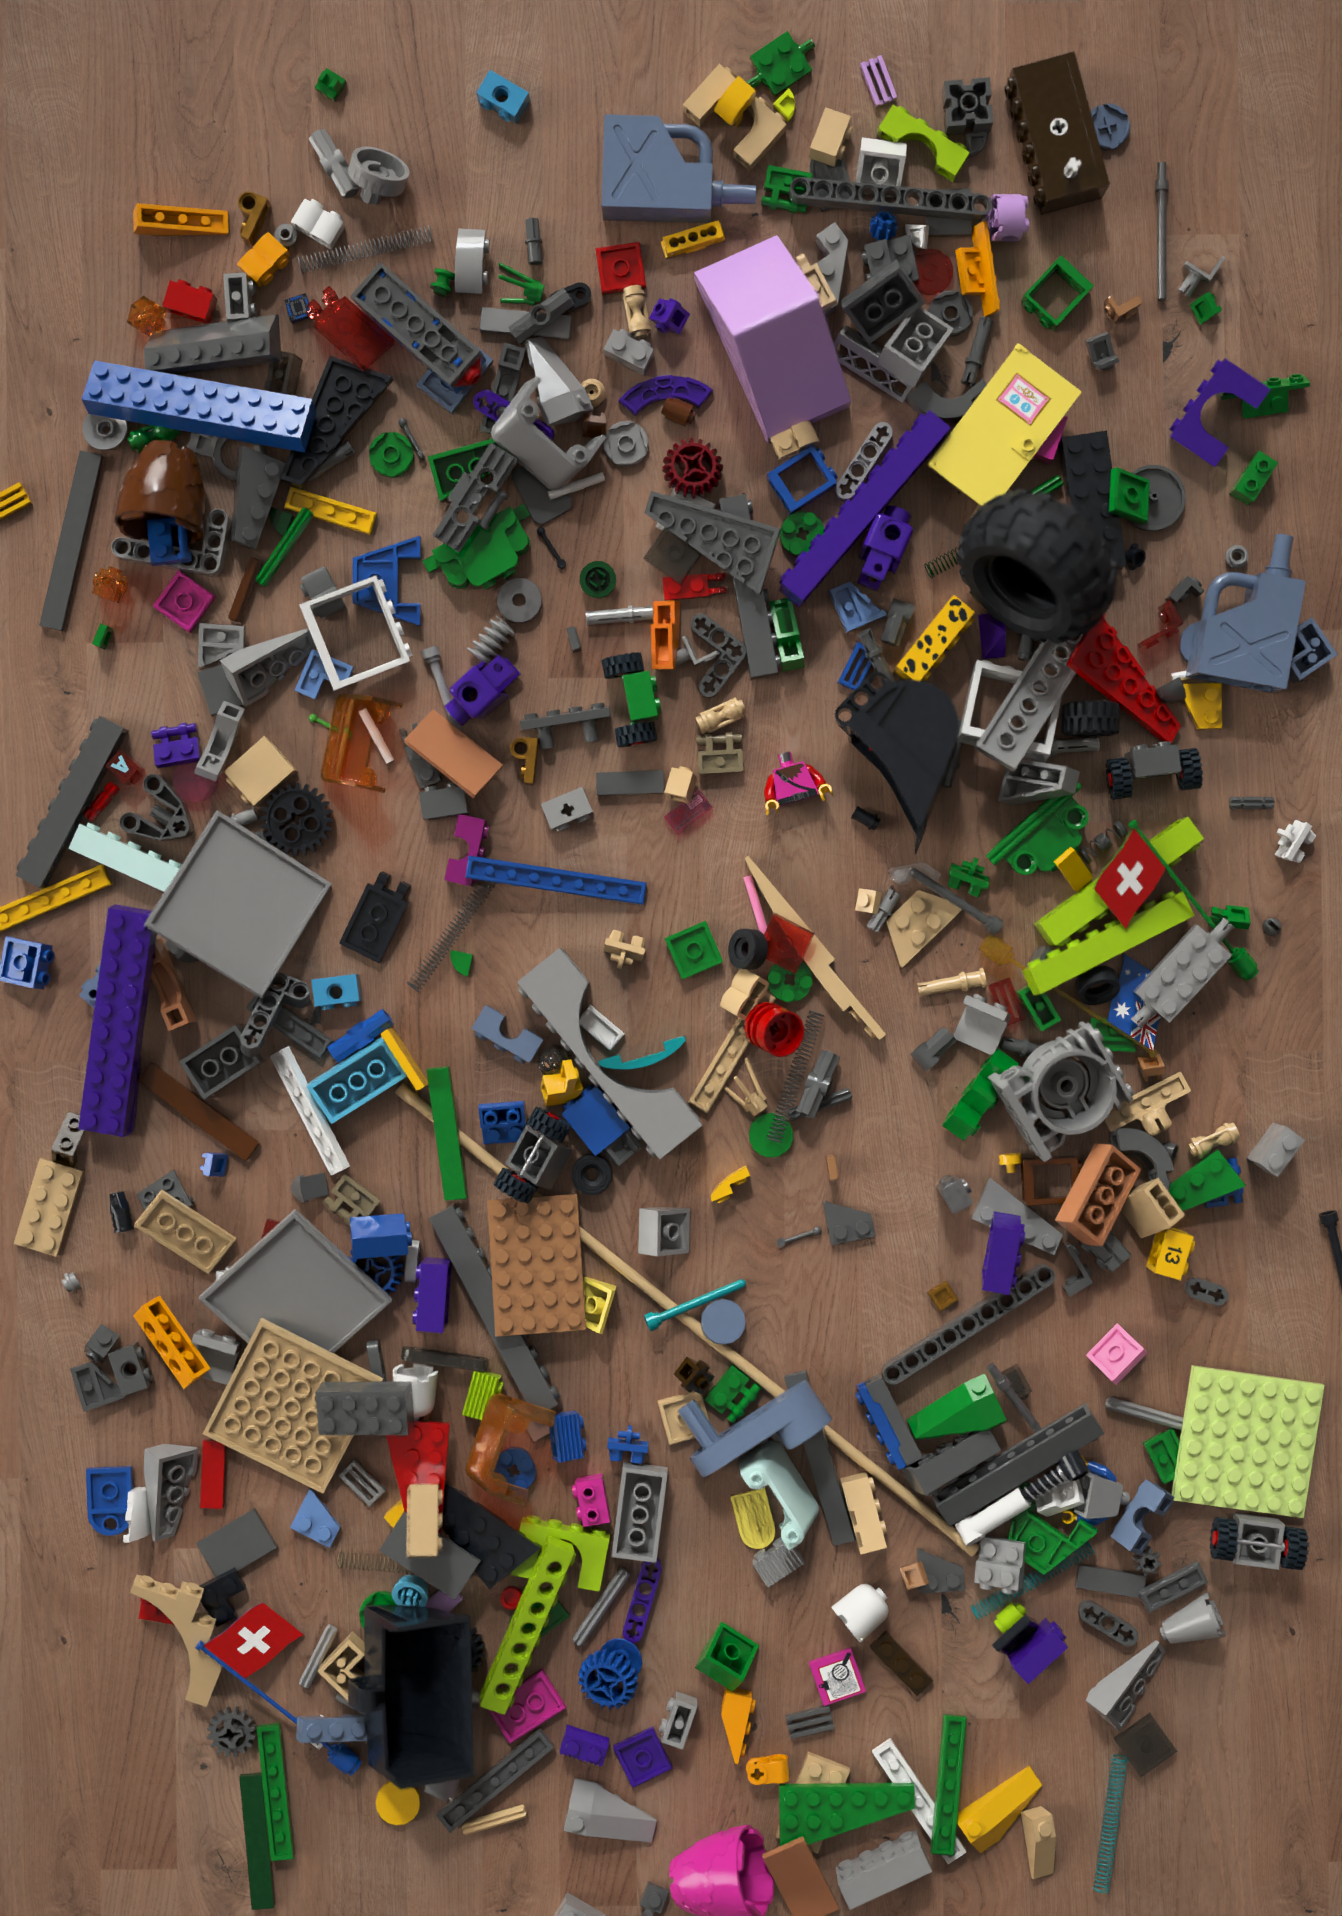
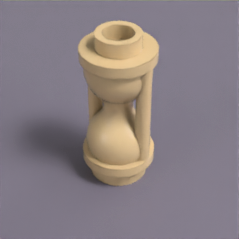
M640 285L628 286L624 288L622 297L629 333L635 339H642L647 337L648 333L652 331L645 292Z
M736 697L699 713L700 716L696 717L695 720L701 733L707 732L709 734L744 718L743 713L747 711L742 700L737 701Z
M1233 1122L1230 1124L1224 1123L1223 1126L1216 1129L1214 1134L1207 1137L1198 1136L1190 1138L1191 1143L1188 1144V1148L1193 1157L1197 1156L1199 1159H1202L1203 1156L1209 1154L1211 1149L1216 1146L1235 1144L1236 1140L1240 1139V1134Z

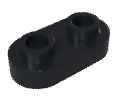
M578 282L564 288L575 305L561 315L573 312L590 303L592 295L587 284ZM578 293L585 295L583 299H578L576 296Z

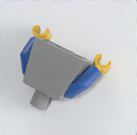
M1081 1455L1090 1470L1088 1474L1080 1479L1085 1504L1075 1507L1074 1511L1073 1509L1063 1511V1513L1071 1514V1517H1062V1521L1070 1524L1075 1520L1078 1523L1082 1518L1090 1525L1097 1526L1108 1520L1109 1517L1117 1516L1120 1505H1128L1130 1496L1128 1492H1123V1485L1117 1482L1116 1476L1106 1466L1091 1460L1089 1462L1085 1461Z

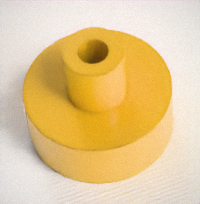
M1021 1153L999 1155V1164L1006 1165L1007 1173L1016 1172L1015 1164L1022 1163Z

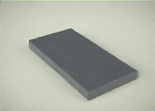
M404 1511L379 1551L456 1600L480 1563V1559L438 1533V1537L442 1538V1550L437 1553L436 1557L406 1558L407 1512Z

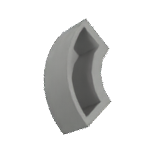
M458 229L455 258V292L482 294L484 285H488V271L484 270L485 255L490 252V239H486V230Z

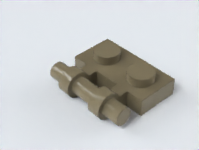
M725 732V735L705 733V736H696L697 745H706V751H697L698 775L743 772L742 749H733V743H742L741 734ZM713 744H726V750L713 751Z
M345 1173L331 1191L338 1198L334 1201L327 1196L323 1204L329 1208L328 1210L332 1214L336 1213L345 1220L344 1223L350 1227V1217H357L359 1214L369 1216L381 1199ZM345 1202L354 1210L349 1213L341 1204Z

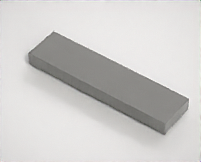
M482 307L480 332L512 335L508 327L529 312ZM537 313L536 315L538 322H543L547 318V313ZM560 315L549 326L542 328L531 337L570 340L572 317Z

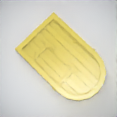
M765 1487L731 1495L730 1498L739 1534L743 1542L748 1547L754 1549H762L769 1546L775 1536V1522L773 1521Z

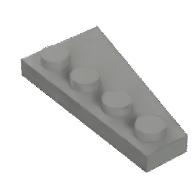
M989 1177L971 1218L991 1227L993 1211L1019 1215L1021 1217V1224H1024V1242L1055 1255L1063 1234Z

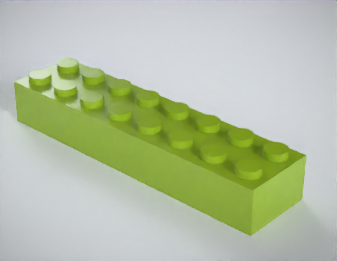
M1184 817L1176 820L1149 841L1168 866L1172 867L1182 860V854H1187L1188 852L1190 854L1201 846L1199 842L1204 838L1190 818ZM1098 877L1034 923V926L1049 946H1063L1071 940V934L1081 933L1090 926L1089 921L1092 919L1099 920L1108 913L1107 905L1093 889Z

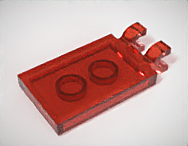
M328 286L323 290L325 296L321 300L327 307L322 310L318 302L313 299L307 304L309 310L306 311V314L315 320L313 327L364 372L394 345L395 340L346 296L339 299L336 292Z

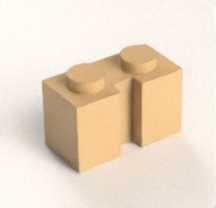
M825 107L810 147V159L835 167L837 159L841 160L845 151V146L842 144L845 139L849 140L853 130V126L850 125L851 116Z

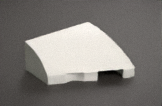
M1079 1479L1074 1482L1067 1480L1064 1484L1059 1483L1057 1488H1051V1492L1047 1491L1044 1496L1040 1495L1038 1500H1035L1037 1512L1046 1517L1085 1504Z
M134 1487L128 1492L125 1521L129 1524V1534L124 1535L123 1543L139 1540L152 1533L146 1487Z

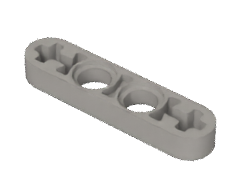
M879 422L873 427L838 481L835 494L839 500L847 501L852 499L855 490L865 480L892 436V428L888 423ZM877 429H886L887 437L883 436L878 444L870 441L871 438L874 441L878 436ZM872 446L875 448L876 455L873 458H867L864 455L863 450L866 447ZM860 465L864 469V474L860 477H855L851 472L852 467ZM849 479L858 483L857 485L851 484L849 488L850 494H841L842 489L839 487H845Z

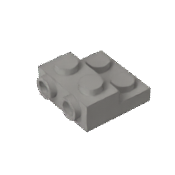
M986 1535L980 1540L979 1559L976 1560L974 1583L980 1584V1588L992 1590L993 1587L1002 1588V1592L1006 1594H1015V1591H1019L1023 1587L1026 1542Z

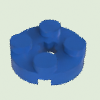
M510 1447L498 1453L491 1466L493 1483L507 1493L524 1492L533 1483L536 1475V1465L529 1452L519 1447ZM513 1464L517 1465V1470L520 1471L519 1474L514 1476L510 1475V1471H507V1468H512Z

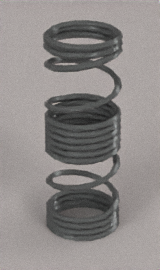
M1120 821L1113 823L1115 832L1107 828L1105 831L1106 835L1100 833L1094 838V841H1090L1092 851L1084 846L1079 849L1080 855L1088 864L1092 862V859L1083 848L1090 851L1096 858L1098 857L1091 842L1095 843L1103 853L1111 845L1113 846L1107 830L1114 833L1120 840L1121 837L1118 832L1123 837L1128 835V831Z

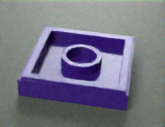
M653 1726L613 1745V1749L632 1788L673 1769V1765Z

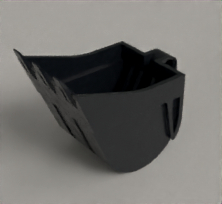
M874 672L835 710V720L837 725L848 735L849 742L879 770L890 785L916 834V854L925 834L927 821L955 754L959 731L958 715L950 698L935 685L919 680H905L893 683L882 672ZM879 679L883 681L884 686L880 689H875L871 686V683ZM863 695L867 697L868 701L864 705H858L855 699ZM846 711L852 717L848 721H842L839 719L840 713Z

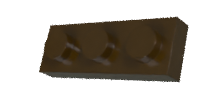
M886 1630L870 1645V1649L916 1696L933 1682L932 1677Z

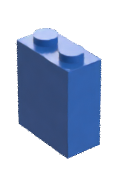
M590 1084L581 1092L582 1097L577 1101L572 1099L563 1106L565 1111L562 1112V1115L596 1156L630 1129L631 1125L621 1119L617 1113L618 1109L613 1103L610 1105L602 1095L603 1091L599 1086L592 1087Z
M404 1213L350 1217L353 1259L408 1255V1246H412L410 1222H405Z

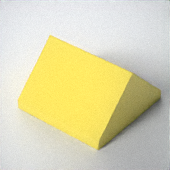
M583 1277L585 1324L587 1328L599 1334H603L616 1290L615 1285Z

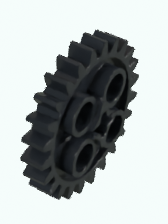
M297 782L295 789H293V786L288 783L286 791L280 786V794L271 792L274 799L265 800L269 807L261 808L267 812L265 816L260 817V819L266 820V824H263L261 828L268 829L264 837L272 836L269 844L278 843L277 849L279 850L285 847V854H289L291 849H293L295 856H298L299 850L302 851L303 855H307V848L315 852V844L322 847L321 839H329L325 832L333 831L328 826V823L334 822L333 819L328 818V815L332 814L333 810L326 809L330 802H322L325 795L320 794L317 796V788L312 789L310 792V785L308 784L302 789L301 784ZM301 798H305L307 801V806L304 810L297 808V802ZM284 808L287 811V817L280 821L277 818V812ZM311 809H315L314 813L302 817L299 820L300 824L291 823L284 829L280 830L281 825L289 823L295 819V814L302 816L309 812ZM311 818H315L318 822L314 830H310L307 826V822ZM295 828L298 836L295 840L291 841L287 834L290 829Z

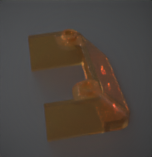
M339 694L334 703L321 768L322 780L329 783L385 793L386 788L374 786L377 777L375 771L372 768H368L373 739L358 712L367 708L375 725L383 724L390 715L389 707L402 708L403 704L375 696Z
M497 1393L492 1395L488 1399L467 1460L465 1470L468 1477L491 1496L526 1506L529 1490L508 1483L504 1475L494 1472L507 1432L521 1434L528 1429L531 1420L553 1427L556 1411L504 1394Z

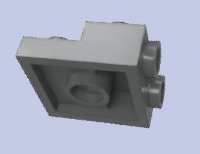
M910 234L889 241L883 239L864 245L865 251L862 252L864 265H869L870 273L866 275L867 281L896 259L913 283L920 281Z

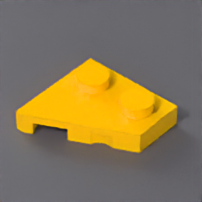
M1222 683L1183 684L1186 691L1185 706L1192 714L1197 729H1221Z

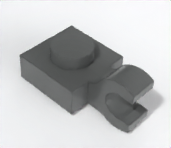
M648 1881L640 1900V1906L645 1907L641 1916H653L654 1911L661 1914L669 1889Z

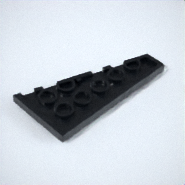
M329 356L312 398L317 414L306 451L291 450L280 479L283 482L303 488L393 382L392 376Z
M445 1480L442 1528L453 1543L480 1559L475 1572L490 1590L542 1546L525 1537L524 1533L509 1526L505 1520L479 1502L473 1501L467 1497L466 1493L457 1490Z

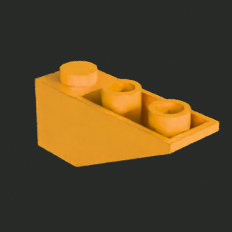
M725 1687L721 1705V1716L734 1762L738 1764L739 1758L744 1757L746 1743H743L744 1735H749L751 1722L748 1721L749 1713L753 1714L756 1700L752 1699V1691L736 1688L732 1692Z

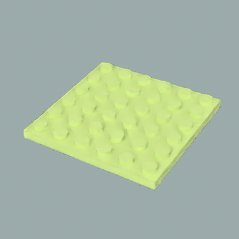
M1192 1365L1172 1488V1495L1175 1497L1173 1501L1304 1518L1325 1385Z

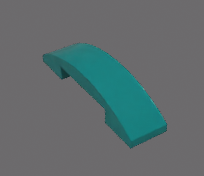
M684 1035L663 1041L664 1051L623 1062L621 1054L601 1059L598 1063L599 1066L621 1070L645 1067L661 1061L682 1046L686 1038Z

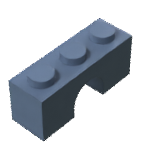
M485 1005L471 1028L476 1031L474 1035L483 1041H486L487 1038L495 1042L493 1046L504 1053L506 1050L512 1052L515 1060L523 1064L526 1061L530 1063L544 1038L526 1027L517 1038H507L501 1030L502 1022L506 1016Z
M1145 1479L1139 1485L1137 1494L1132 1502L1126 1506L1121 1520L1115 1524L1111 1537L1129 1551L1141 1555L1152 1538V1535L1146 1532L1143 1526L1145 1516L1150 1512H1154L1165 1517L1175 1497L1158 1484Z
M350 1714L341 1715V1717L297 1716L296 1740L300 1743L367 1741L366 1715Z

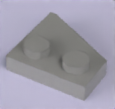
M199 623L198 667L208 665L245 648L246 626Z

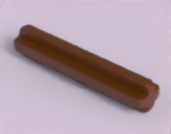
M251 557L248 561L228 618L234 622L240 623L256 582V577L262 566V561Z

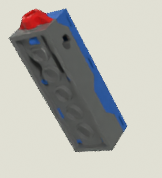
M381 262L350 296L363 312L454 393L457 394L464 386L476 384L482 375L481 366L486 362L482 352Z

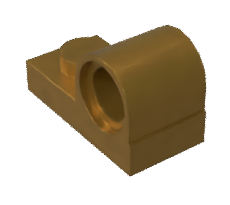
M247 191L238 198V206L244 216L248 218L241 225L240 236L245 243L253 246L271 204L266 197ZM255 202V206L252 209H245L247 203Z
M520 737L514 739L510 745L512 755L518 760L526 761V765L521 766L520 778L524 779L525 784L534 785L538 738ZM520 743H525L528 748L527 752L523 755L517 754L515 750L516 746Z

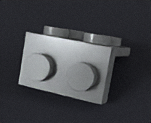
M975 993L973 997L966 995L963 1003L967 1006L955 1030L954 1037L960 1042L992 1055L997 1050L1012 1015L1006 1012L1007 1007L998 1003H994L991 1006L985 1003L986 998Z
M199 1329L194 1333L191 1343H194L211 1368L202 1378L225 1385L228 1384L234 1372L242 1342L229 1335L220 1336L214 1334L215 1332L212 1330Z

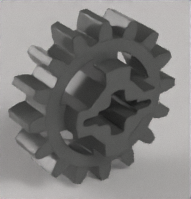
M227 1706L225 1713L220 1709L217 1712V1716H213L210 1720L212 1724H209L207 1730L211 1733H209L207 1739H213L211 1748L217 1746V1754L225 1751V1757H228L233 1752L234 1757H237L239 1751L245 1754L247 1747L251 1748L254 1742L252 1740L255 1739L257 1733L252 1731L256 1729L257 1725L250 1723L254 1718L253 1716H245L247 1713L246 1709L240 1713L239 1706H236L234 1711H231V1708ZM224 1720V1726L218 1729L219 1723ZM246 1735L245 1740L240 1743V1737Z

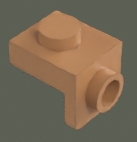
M1137 295L1118 306L1113 297L1109 296L1104 302V311L1108 318H1112L1114 322L1124 317L1129 319L1139 312L1137 309L1142 304V301Z

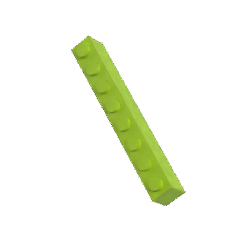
M1172 890L1161 895L1162 900L1158 902L1152 900L1143 904V909L1134 913L1127 929L1117 919H1114L1104 924L1105 929L1101 931L1094 929L1085 934V939L1079 941L1077 938L1066 943V949L1060 951L1057 948L1047 953L1048 958L1042 961L1040 958H1037L1027 963L1028 968L1022 970L1033 995L1042 994L1195 916L1184 892L1174 893Z

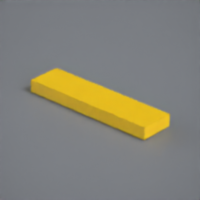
M291 486L284 509L299 513L303 507L307 508L313 513L312 518L370 536L377 517L375 512Z

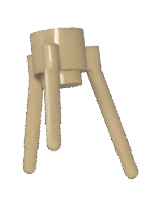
M745 1058V1064L758 1095L755 1092L750 1094L737 1076L734 1077V1080L746 1095L745 1102L727 1086H724L723 1089L746 1112L750 1111L755 1116L767 1107L764 1101L767 1098L761 1090L749 1059Z

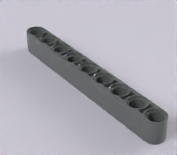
M804 177L794 179L789 190L790 200L798 205L873 212L884 211L894 214L982 221L985 219L992 206L990 198L984 194ZM802 187L805 190V194H796L794 188ZM819 189H824L825 191H827L828 195L826 197H820L819 195H817L816 191ZM846 191L850 194V198L842 199L839 193ZM868 193L873 197V200L865 201L861 195ZM887 195L893 196L895 202L887 203L884 197ZM910 197L915 198L918 204L912 206L907 202V199ZM937 200L940 203V207H932L929 201ZM959 202L963 208L957 210L953 208L952 203ZM982 204L985 211H977L974 205Z
M1040 1263L1017 1277L1015 1288L1011 1287V1301L1008 1304L1003 1305L1000 1303L1001 1297L1005 1294L994 1292L888 1360L882 1367L885 1381L891 1385L902 1382L1049 1287L1055 1280L1054 1271L1046 1264ZM1041 1270H1048L1049 1276L1047 1279L1039 1280L1038 1274ZM1023 1282H1029L1030 1284L1027 1292H1020L1019 1290ZM986 1306L992 1307V1313L988 1317L981 1315L982 1309ZM966 1319L974 1321L973 1326L969 1329L962 1327L963 1321ZM947 1331H953L955 1333V1336L951 1341H946L943 1339V1336ZM929 1343L936 1345V1349L932 1353L925 1352V1346ZM914 1355L917 1357V1362L914 1365L906 1364L908 1356ZM890 1368L898 1369V1374L895 1377L887 1376V1371Z

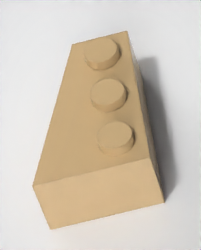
M866 1472L840 1478L860 1554L887 1548L884 1534H887L884 1520L880 1521L878 1513L882 1512L878 1499L874 1500L872 1491L876 1490L873 1478H868Z

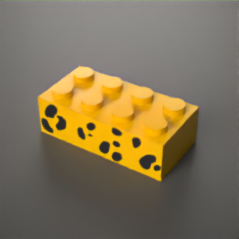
M953 595L893 672L904 681L919 680L925 682L932 674L929 671L931 666L936 668L946 656L943 651L945 649L950 651L960 637L957 635L959 631L964 633L974 621L971 616L975 611Z

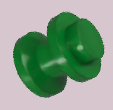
M436 268L434 274L437 276V280L430 284V288L434 290V294L446 297L447 294H452L449 284L450 281L455 280V274L448 270Z

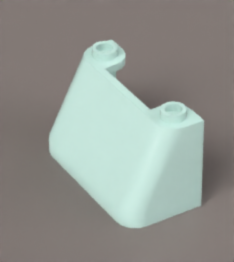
M770 1440L739 1458L738 1463L741 1476L750 1488L761 1489L769 1484L784 1508L782 1509L784 1520L779 1524L781 1538L787 1549L791 1550L803 1541L819 1513V1506L779 1442Z

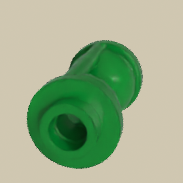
M149 425L129 432L130 437L127 440L132 451L136 450L140 453L145 445H148L154 440L173 441L176 439V436L180 435V432L176 429Z

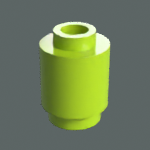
M1011 1601L996 1615L997 1618L993 1622L1004 1634L1027 1611L1019 1602L1015 1604Z

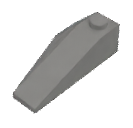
M161 1444L145 1449L144 1477L153 1541H159L175 1535L183 1512L181 1506L184 1497L188 1496L190 1491L188 1485L191 1476H195L197 1470L198 1448Z

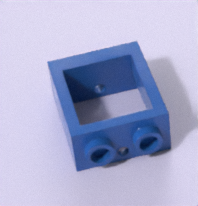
M813 444L767 473L766 479L790 515L836 487L837 474L832 467L828 468L826 466L824 454L820 448L815 449ZM811 455L827 482L796 502L779 475Z

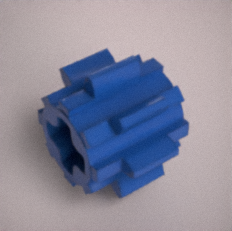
M880 211L875 217L872 216L869 225V232L872 233V238L880 241L883 239L890 240L892 236L895 237L898 228V221L895 220V215L893 216L891 212Z

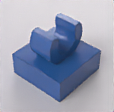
M210 1152L202 1154V1157L206 1158L204 1166H200V1169L203 1170V1175L224 1177L228 1154Z

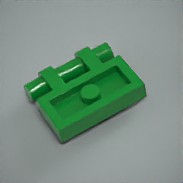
M768 165L764 190L771 191L772 196H762L761 205L768 206L772 210H776V208L790 210L789 213L796 214V212L805 213L807 205H798L792 201L778 199L779 193L789 195L790 185L794 179L799 177L812 178V173ZM802 187L794 188L796 194H805V190Z
M731 1364L704 1400L721 1414L728 1407L732 1412L727 1419L735 1423L739 1417L742 1418L745 1414L744 1410L751 1401L754 1402L758 1398L757 1394L762 1388L756 1383L750 1389L745 1386L750 1377ZM741 1392L745 1396L737 1405L733 1402V1399Z

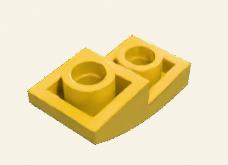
M747 1166L734 1171L718 1184L710 1195L712 1202L717 1200L720 1203L729 1199V1194L733 1193L730 1184L734 1183L737 1186L748 1181L746 1177H749L750 1173Z

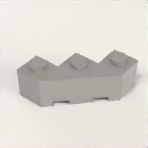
M835 222L817 234L815 244L825 256L817 264L837 301L836 305L823 311L825 318L837 310L848 239Z

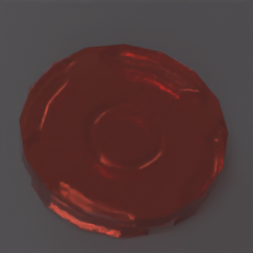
M937 249L920 251L915 255L920 281L914 282L915 286L923 295L934 296L942 293L949 286L953 278V265L950 258Z

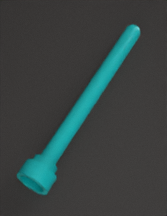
M744 1279L737 1280L659 1314L657 1312L647 1313L644 1315L647 1327L650 1332L654 1331L662 1325L663 1321L744 1288L746 1281Z

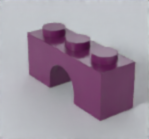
M461 814L458 815L454 836L463 838L468 842L469 853L461 860L449 858L445 881L472 887L473 882H478L475 879L465 878L468 856L482 858L484 856L485 848L481 846L483 838L487 839L490 826L486 825V820Z

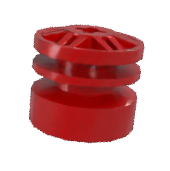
M762 1002L756 1005L749 1012L744 1028L746 1038L751 1044L776 1057H786L794 1053L802 1043L805 1030L803 1021L797 1014L773 1002Z

